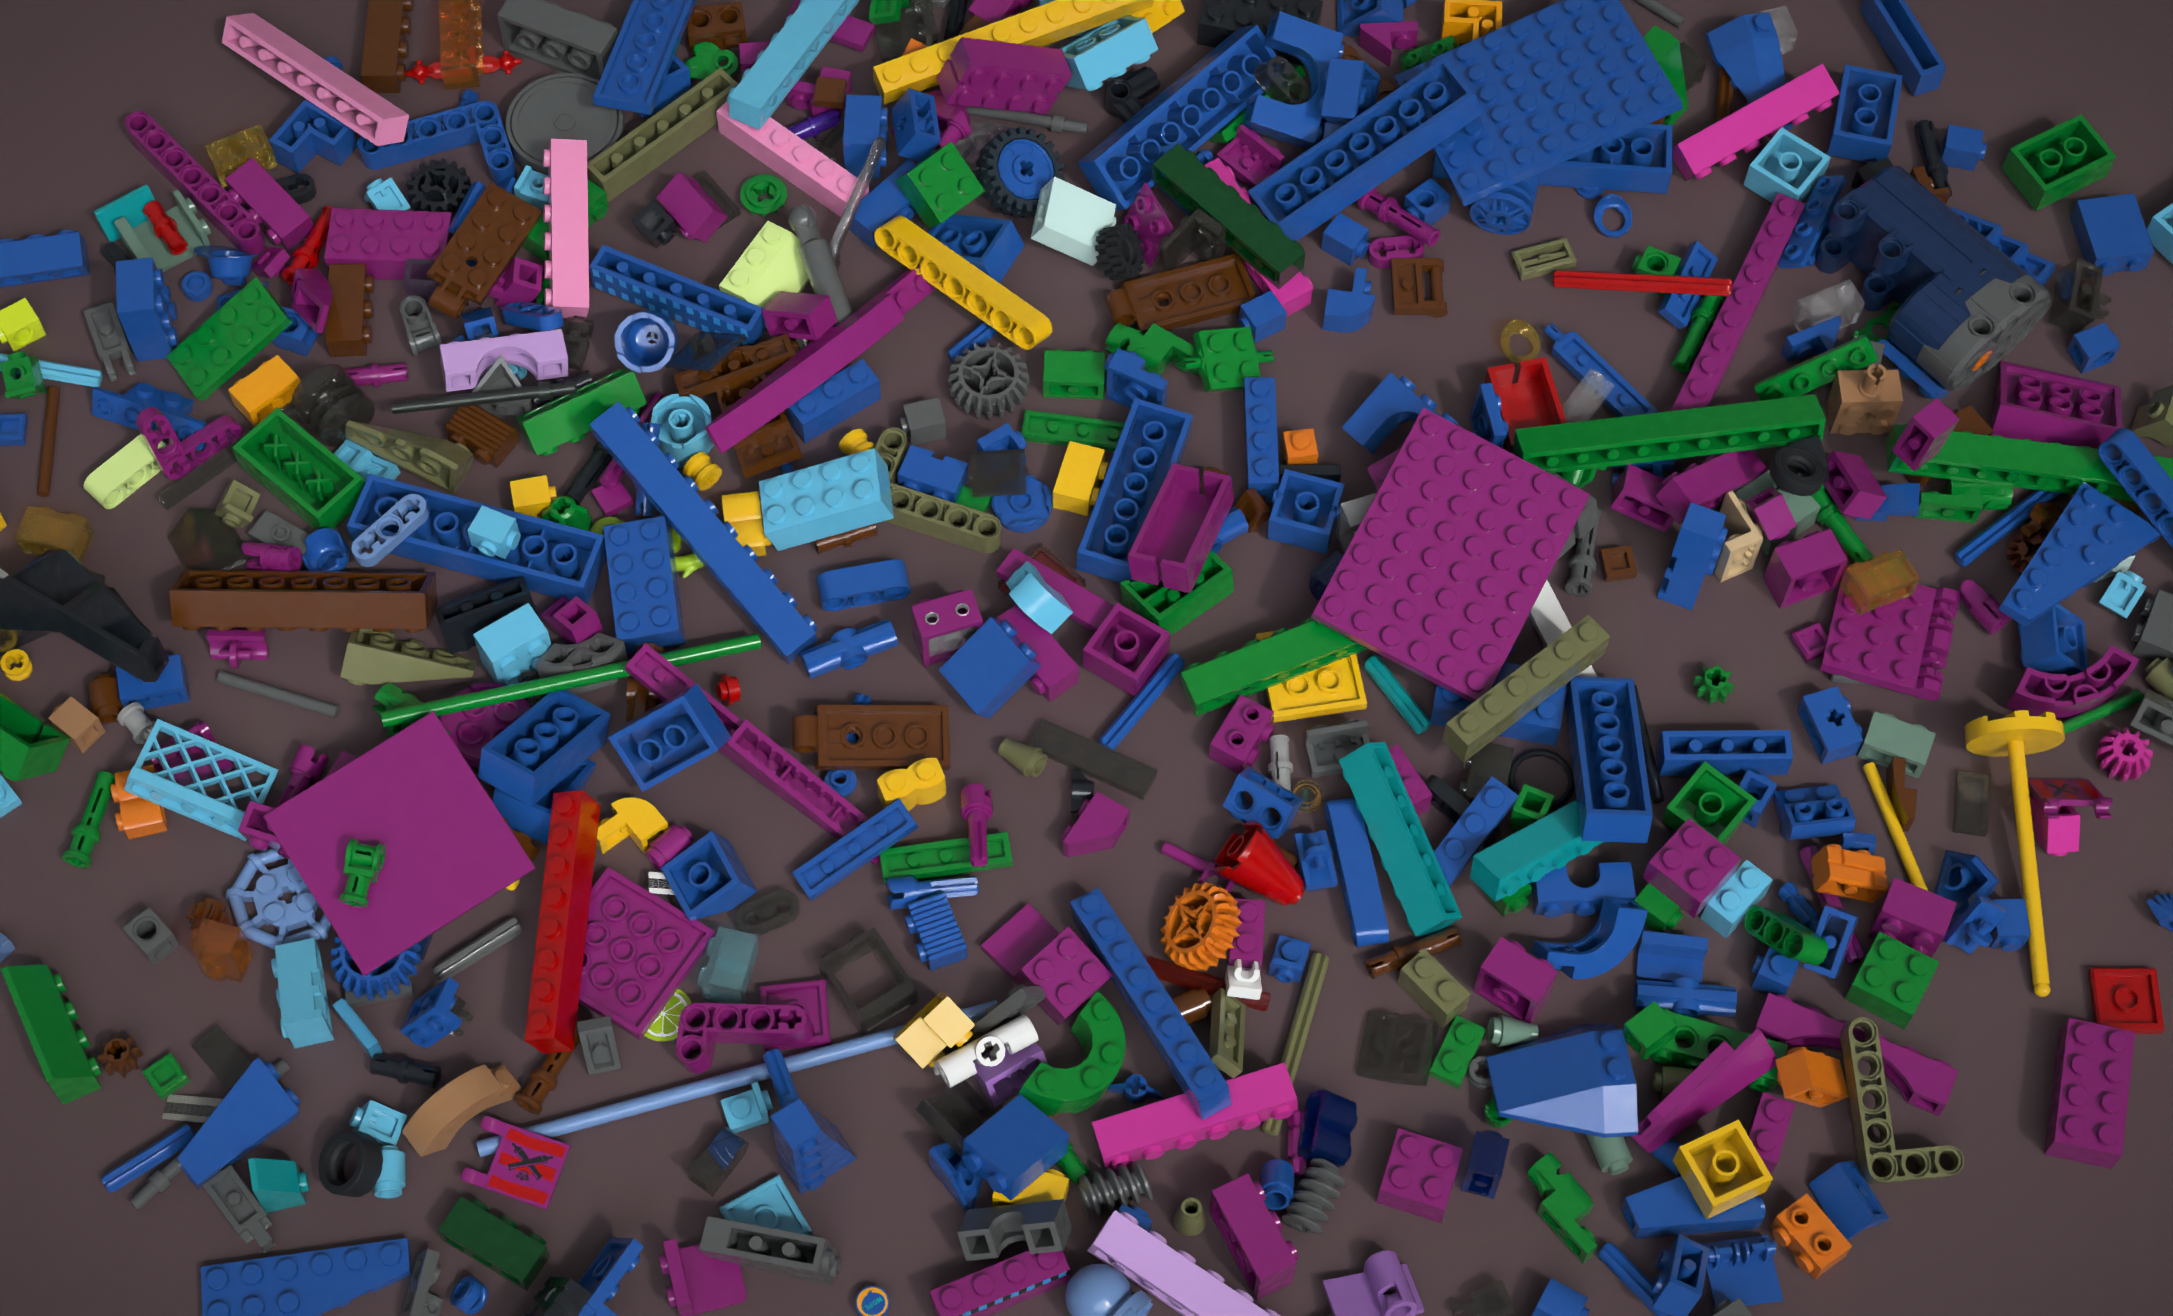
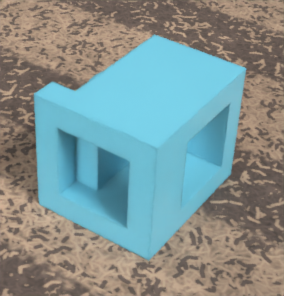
M526 165L514 186L515 196L544 211V204L549 205V195L543 194V179L548 177V175L533 171L531 166Z

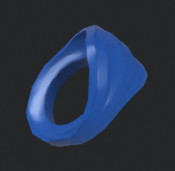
M1615 194L1603 196L1594 210L1595 226L1606 237H1621L1632 226L1630 206L1622 197ZM1617 209L1618 213L1623 216L1625 224L1620 230L1611 231L1604 227L1602 216L1605 210Z

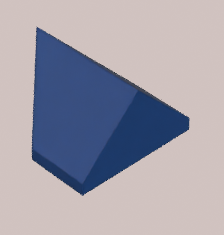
M1946 850L1934 894L1957 903L1952 915L1953 917L1957 914H1963L1969 907L1967 900L1974 892L1990 897L1999 879L1979 856Z
M963 1137L932 1147L929 1150V1163L932 1171L966 1212L969 1209H974L984 1178L977 1172L970 1171L961 1160L963 1142L967 1138Z

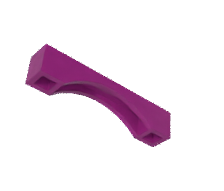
M1768 993L1752 1033L1758 1028L1765 1038L1788 1044L1787 1050L1796 1047L1816 1046L1842 1051L1840 1032L1848 1021H1837L1827 1017L1817 1008H1805L1793 1003L1785 995ZM1854 1026V1038L1859 1042H1864L1866 1038L1865 1032ZM1879 1034L1885 1076L1899 1090L1907 1104L1939 1116L1947 1105L1959 1070L1952 1068L1944 1060L1930 1059L1920 1055L1912 1047L1898 1046L1888 1042L1884 1036Z

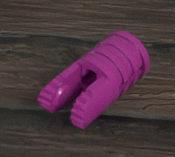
M245 542L241 545L244 554L260 556V558L254 557L246 560V569L299 571L301 567L302 553L297 546Z
M1963 580L1960 587L1961 601H1964V604L1969 609V613L1987 630L1989 635L1995 634L2011 618L1998 610L2000 607L1999 602L1990 593L1987 594L1974 580Z

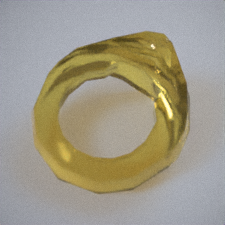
M1514 319L1505 325L1501 333V349L1511 361L1519 363L1532 360L1538 356L1540 350L1539 336L1526 321ZM1521 333L1532 343V352L1523 357L1515 355L1510 349L1509 337L1513 334Z

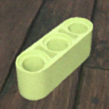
M140 434L94 470L86 478L84 489L105 509H112L159 473L161 469L158 467L145 440ZM161 441L157 449L165 448L167 445Z

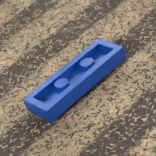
M1695 241L1689 244L1675 276L1710 277L1718 258L1701 243ZM1666 293L1657 312L1676 328L1681 329L1687 326L1700 295Z

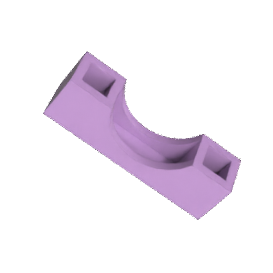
M562 329L527 334L516 333L503 337H484L479 340L453 341L448 344H440V364L446 392L474 389L482 375L490 369L500 355H502L507 364L518 365L529 370L537 380L568 376V355Z

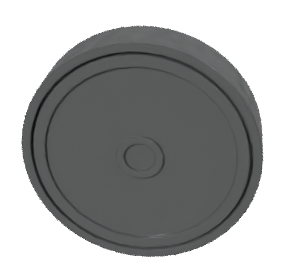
M557 73L542 77L524 87L510 104L506 116V131L510 149L520 166L525 168L528 165L532 167L533 171L548 175V167H543V150L549 149L551 138L587 140L588 163L626 135L623 110L594 105L593 95L599 83V80L579 73Z

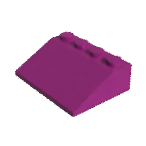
M2000 361L1991 415V428L1994 430L1992 435L2020 440L2030 439L2045 443L2057 442L2062 445L2077 447L2089 446L2099 449V446L2116 429L2123 428L2121 388L2119 386Z

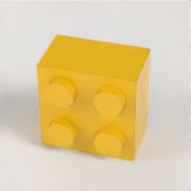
M1739 1119L1680 1146L1673 1158L1675 1166L1706 1220L1765 1193L1773 1180Z

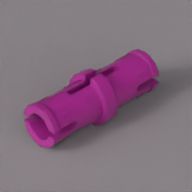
M406 362L389 365L372 363L370 367L344 369L347 388L365 385L381 387V384L409 381Z

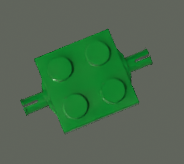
M1251 327L1204 330L1193 334L1196 347L1195 357H1181L1179 364H1184L1180 366L1181 370L1198 369L1202 377L1205 393L1242 390L1244 387V377H1261L1259 363H1272L1274 356L1270 355L1274 353L1272 350L1256 351Z

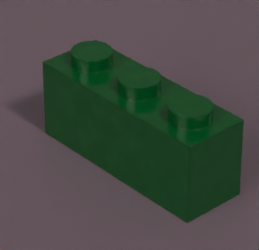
M461 1196L437 1230L442 1241L528 1291L550 1258L545 1246L546 1241L533 1232H529L526 1235L517 1230L518 1225L504 1215L497 1218L490 1214L489 1207L481 1201L473 1198L470 1202Z

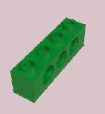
M1671 1012L1677 1024L1674 1038L1649 1057L1659 1064L1668 1065L1672 1063L1684 1068H1694L1695 1070L1710 1055L1708 1049H1716L1726 1041L1735 1050L1751 1034ZM1766 1038L1777 1059L1786 1056L1788 1044ZM1675 1040H1685L1690 1045V1048L1679 1047ZM1777 1065L1750 1083L1749 1087L1758 1092H1774L1779 1084L1777 1080Z

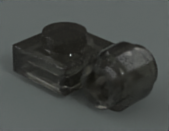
M574 315L573 318L568 317L566 320L563 337L568 355V368L582 370L590 346L588 339L591 338L593 333V321H589L587 317Z

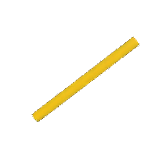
M1874 762L1867 763L1862 768L1912 885L1928 891Z

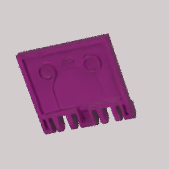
M1845 565L1839 582L1819 671L1842 675L1852 680L1930 701L1938 700L1941 694V683H1943L1944 675L1937 670L1944 669L1947 664L1946 658L1949 655L1952 640L1951 634L1954 630L1953 623L1948 620L1955 619L1957 615L1960 593L1945 587L1935 589Z

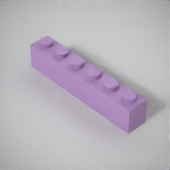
M1114 1210L1087 1250L1104 1263L1121 1271L1126 1278L1183 1316H1280L1271 1309L1265 1308L1263 1310L1254 1304V1299L1245 1291L1240 1289L1233 1290L1224 1284V1278L1215 1271L1209 1269L1205 1271L1196 1265V1260L1187 1252L1182 1250L1177 1252L1166 1245L1167 1240L1157 1232L1150 1231L1148 1233L1138 1226L1139 1222L1136 1218L1122 1211L1119 1213Z

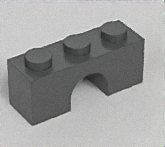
M1064 1199L969 1209L965 1213L957 1234L966 1261L998 1258L1004 1247L1017 1241H1027L1030 1254L1063 1251L1071 1233L1072 1225Z

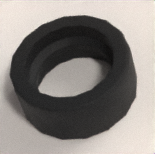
M342 1130L332 1135L325 1143L319 1159V1177L324 1188L332 1194L346 1197H361L369 1193L376 1185L382 1171L383 1157L380 1145L375 1138L365 1133ZM355 1146L358 1155L357 1167L353 1176L346 1182L343 1171L344 1162L348 1152Z

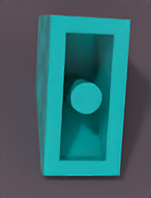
M263 1158L248 1159L252 1191L266 1213L307 1204L305 1192L310 1191L308 1175L306 1171L301 1172L295 1161Z

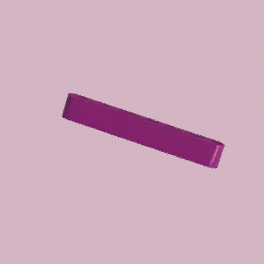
M143 111L130 113L125 119V127L133 146L186 198L189 197L194 206L238 250L261 254L266 244L258 222L149 114Z

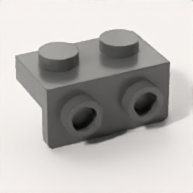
M1352 719L1343 722L1341 725L1329 727L1327 725H1317L1305 732L1304 748L1312 778L1343 773L1339 760L1366 743H1370L1368 720L1359 721Z

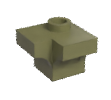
M2173 385L2154 391L2150 403L2138 407L2131 431L2138 438L2149 437L2156 439L2166 448L2173 446Z

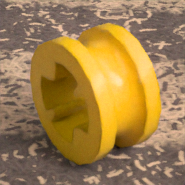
M10 650L1 658V668L9 680H25L33 671L32 662L23 650ZM21 662L23 664L21 668L14 667L12 669L11 667L12 663L19 664Z

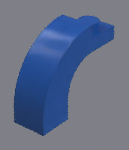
M1604 897L1599 919L1587 936L1573 943L1534 940L1531 953L1537 958L1548 961L1554 969L1561 970L1571 979L1596 977L1614 968L1631 952L1642 933L1648 910L1632 899Z

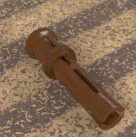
M577 1019L573 1051L562 1052L558 1060L556 1058L559 1053H549L540 1068H535L530 1072V1080L522 1093H518L514 1097V1101L524 1110L539 1115L542 1111L541 1105L549 1092L555 1091L558 1082L556 1078L580 1042L577 1022H580V1020Z

